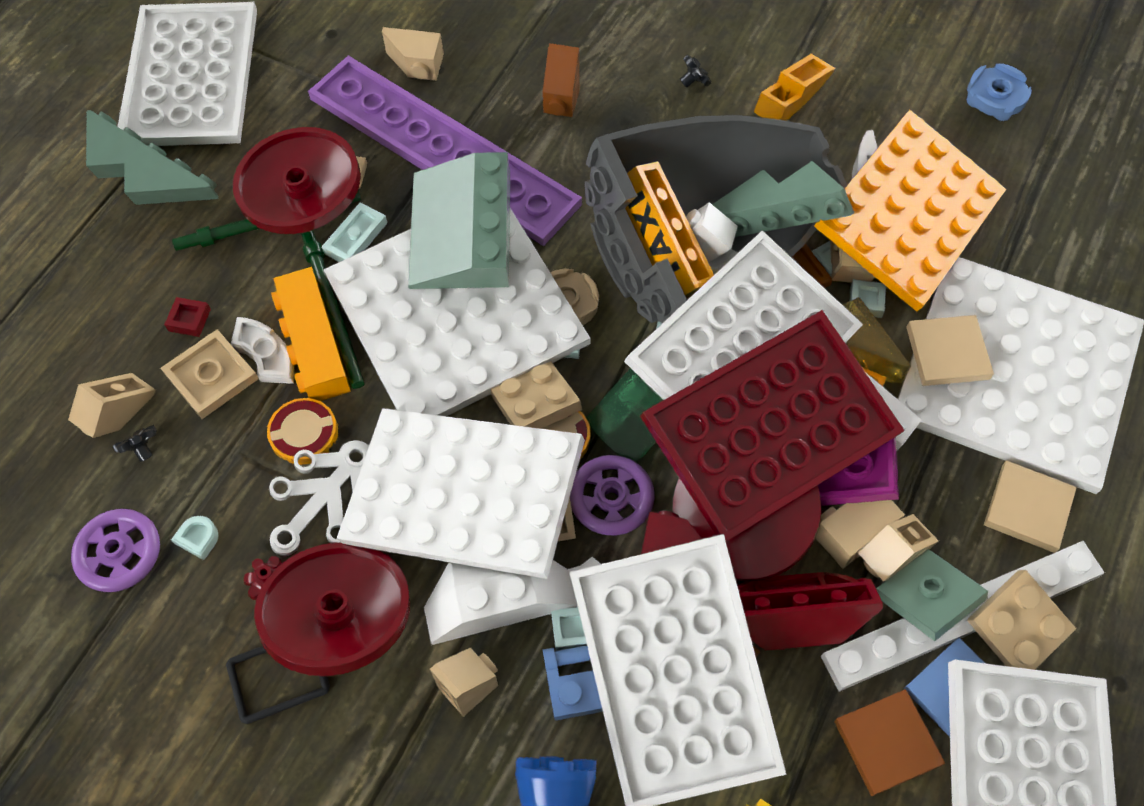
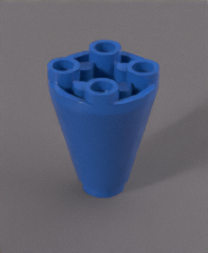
M540 756V758L517 757L515 776L521 806H588L596 780V760L573 759V761H564V757Z

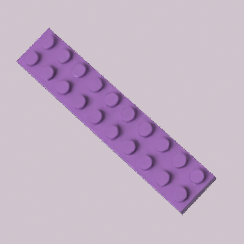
M347 56L308 91L310 100L422 170L473 153L506 152L350 56ZM508 153L510 208L527 236L544 246L582 206V197Z

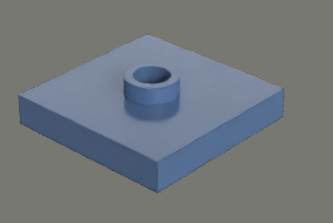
M959 637L904 688L909 696L949 737L948 662L962 660L984 663Z

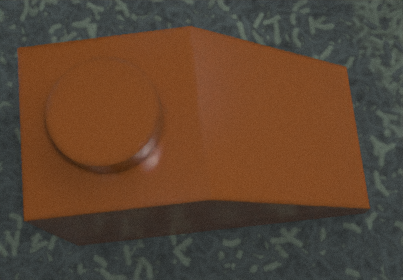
M549 43L543 85V113L573 117L580 91L579 48Z

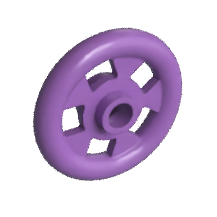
M617 455L600 456L580 467L576 472L570 494L571 509L579 522L593 532L609 536L629 533L643 524L648 518L649 512L652 511L655 499L654 487L647 472L633 460ZM615 469L618 471V478L610 477L603 479L602 470ZM635 480L640 492L630 495L625 483ZM586 483L596 485L594 497L583 495ZM613 492L617 494L618 498L611 501L606 499L605 495ZM627 504H630L635 511L623 519L618 512L624 509ZM595 506H598L605 512H609L604 520L591 513Z
M115 509L94 517L80 530L73 543L71 562L76 576L87 587L101 592H117L134 586L147 576L157 561L160 551L158 531L147 516L135 510ZM118 524V532L104 534V528ZM138 528L144 538L134 544L128 534ZM89 544H98L96 557H87ZM119 544L117 551L109 553L112 545ZM133 554H137L141 557L137 565L131 570L124 567V564L132 558ZM102 564L113 568L110 577H102L97 574Z

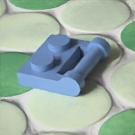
M587 645L554 651V648L543 649L555 721L603 712L593 670L560 677L558 674V666L590 661Z

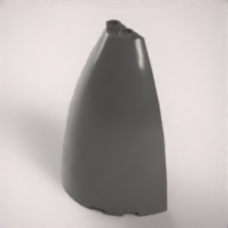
M742 115L695 116L645 124L606 134L595 139L586 160V165L589 168L591 167L590 180L585 181L586 204L593 207L595 222L590 223L601 257L612 279L625 298L632 297L635 300L637 311L640 315L651 323L655 321L663 323L688 299H686L668 259L657 262L652 266L625 209L637 197L627 173L636 166L658 161L685 216L693 209L698 210L709 202L711 204L715 203L763 169L776 182L780 183L813 161L845 188L847 183L843 177L842 170L838 165H832L827 158L829 144L820 128L784 120ZM814 222L765 231V233L792 257L803 247L817 228L814 227L816 224ZM759 233L734 237L731 249L740 252Z

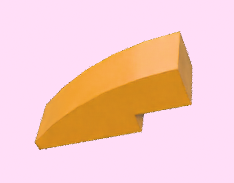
M813 54L808 55L783 70L777 83L761 92L754 113L762 118L787 121L815 95L833 74L835 68Z

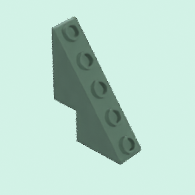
M91 110L87 111L86 166L97 178L124 177V193L135 205L218 199V195L214 191L217 184L204 174H201L199 177L191 173L192 169L178 158L172 161L165 157L167 155L166 152L154 143L144 144L141 142L142 138L128 127H125L124 130L116 126V121L104 112L96 114Z
M813 161L780 183L776 182L763 169L712 204L738 226L735 237L819 222L820 219L825 221L854 214L845 189Z

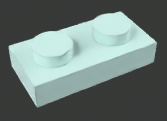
M360 202L323 244L324 254L341 262L364 251L387 224L386 215Z

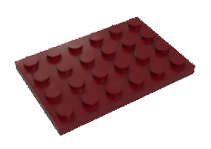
M823 310L645 410L640 416L715 535L724 534L726 542L905 431Z

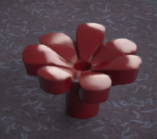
M271 556L267 563H264L260 558L252 561L254 572L244 575V584L251 586L248 590V596L252 600L257 599L258 593L266 579L281 565L280 558Z

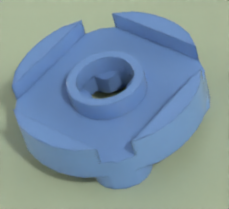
M996 64L995 68L985 69L987 65L978 68L973 73L967 88L968 96L966 100L971 107L977 108L987 115L994 116L1000 121L1009 120L1012 115L1023 110L1031 95V86L1028 89L1025 83L1027 78L1021 71L1006 64ZM998 88H1001V89L1003 90V92L1000 93V92H997V91H995V90H997Z

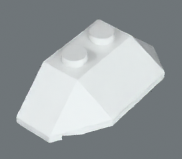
M554 560L552 561L548 579L449 562L429 597L424 610L430 641L434 645L549 615L551 611L575 608L578 605L568 569Z

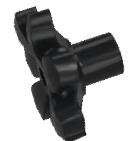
M686 55L683 60L687 65L688 72L680 78L681 82L687 88L694 81H699L708 87L711 84V80L707 76L708 72L700 67L701 64L695 57L692 58Z
M154 425L146 429H139L133 433V436L114 443L112 447L115 452L119 453L134 451L138 460L142 462L153 456L146 443H148L151 437L156 436L157 430Z

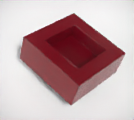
M176 297L164 325L168 332L200 337L211 309L207 302Z

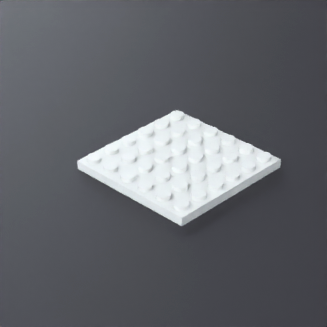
M511 208L509 287L409 289L411 229L324 269L330 285L396 410L448 416L490 395L491 389L501 385L506 379L516 378L531 371L538 365H544L550 361L554 363L570 355L571 352L590 344L588 333Z
M958 257L936 288L926 319L976 315L994 375L990 380L922 386L913 353L897 399L922 419L916 427L918 429L1097 494L1103 487L1144 320Z

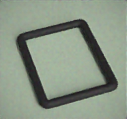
M261 646L231 657L226 663L241 722L244 724H250L327 694L330 689L328 677L319 676L322 688L247 716L234 664L264 654L267 651Z

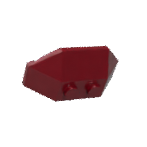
M816 572L784 575L761 581L743 582L737 585L751 641L766 651L843 643L883 608V602L871 579L860 578L857 580L841 574Z

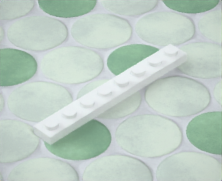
M1081 541L981 584V586L988 590V600L1018 570H1027L1050 598H1054L1099 578L1104 574V571L1085 542ZM985 602L936 641H933L903 618L826 651L822 654L821 658L840 692L947 645L958 637L963 638L976 632L967 619Z

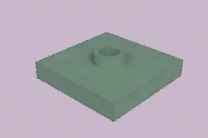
M929 549L876 588L882 602L933 641L939 639L988 598V590Z

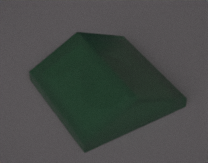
M630 368L589 413L586 419L604 443L618 455L637 463L656 443V440L640 416L645 410L663 401V399Z

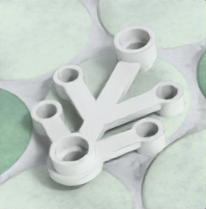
M354 440L345 443L339 452L313 454L309 450H301L294 456V467L300 473H310L314 468H338L328 478L290 481L286 477H276L271 481L269 486L270 494L279 501L286 500L290 496L314 494L288 525H280L272 531L270 545L276 554L289 556L297 551L300 545L299 534L326 503L329 526L326 531L327 540L330 543L340 542L330 534L332 529L340 528L343 522L340 487L350 477L352 491L354 490L369 445L362 441ZM353 452H358L362 455L363 459L360 462H353L350 460L349 455ZM301 457H309L312 463L307 467L300 466L298 460ZM279 483L287 485L288 490L284 494H277L274 491V487ZM288 533L292 536V541L286 545L280 544L278 542L279 535Z

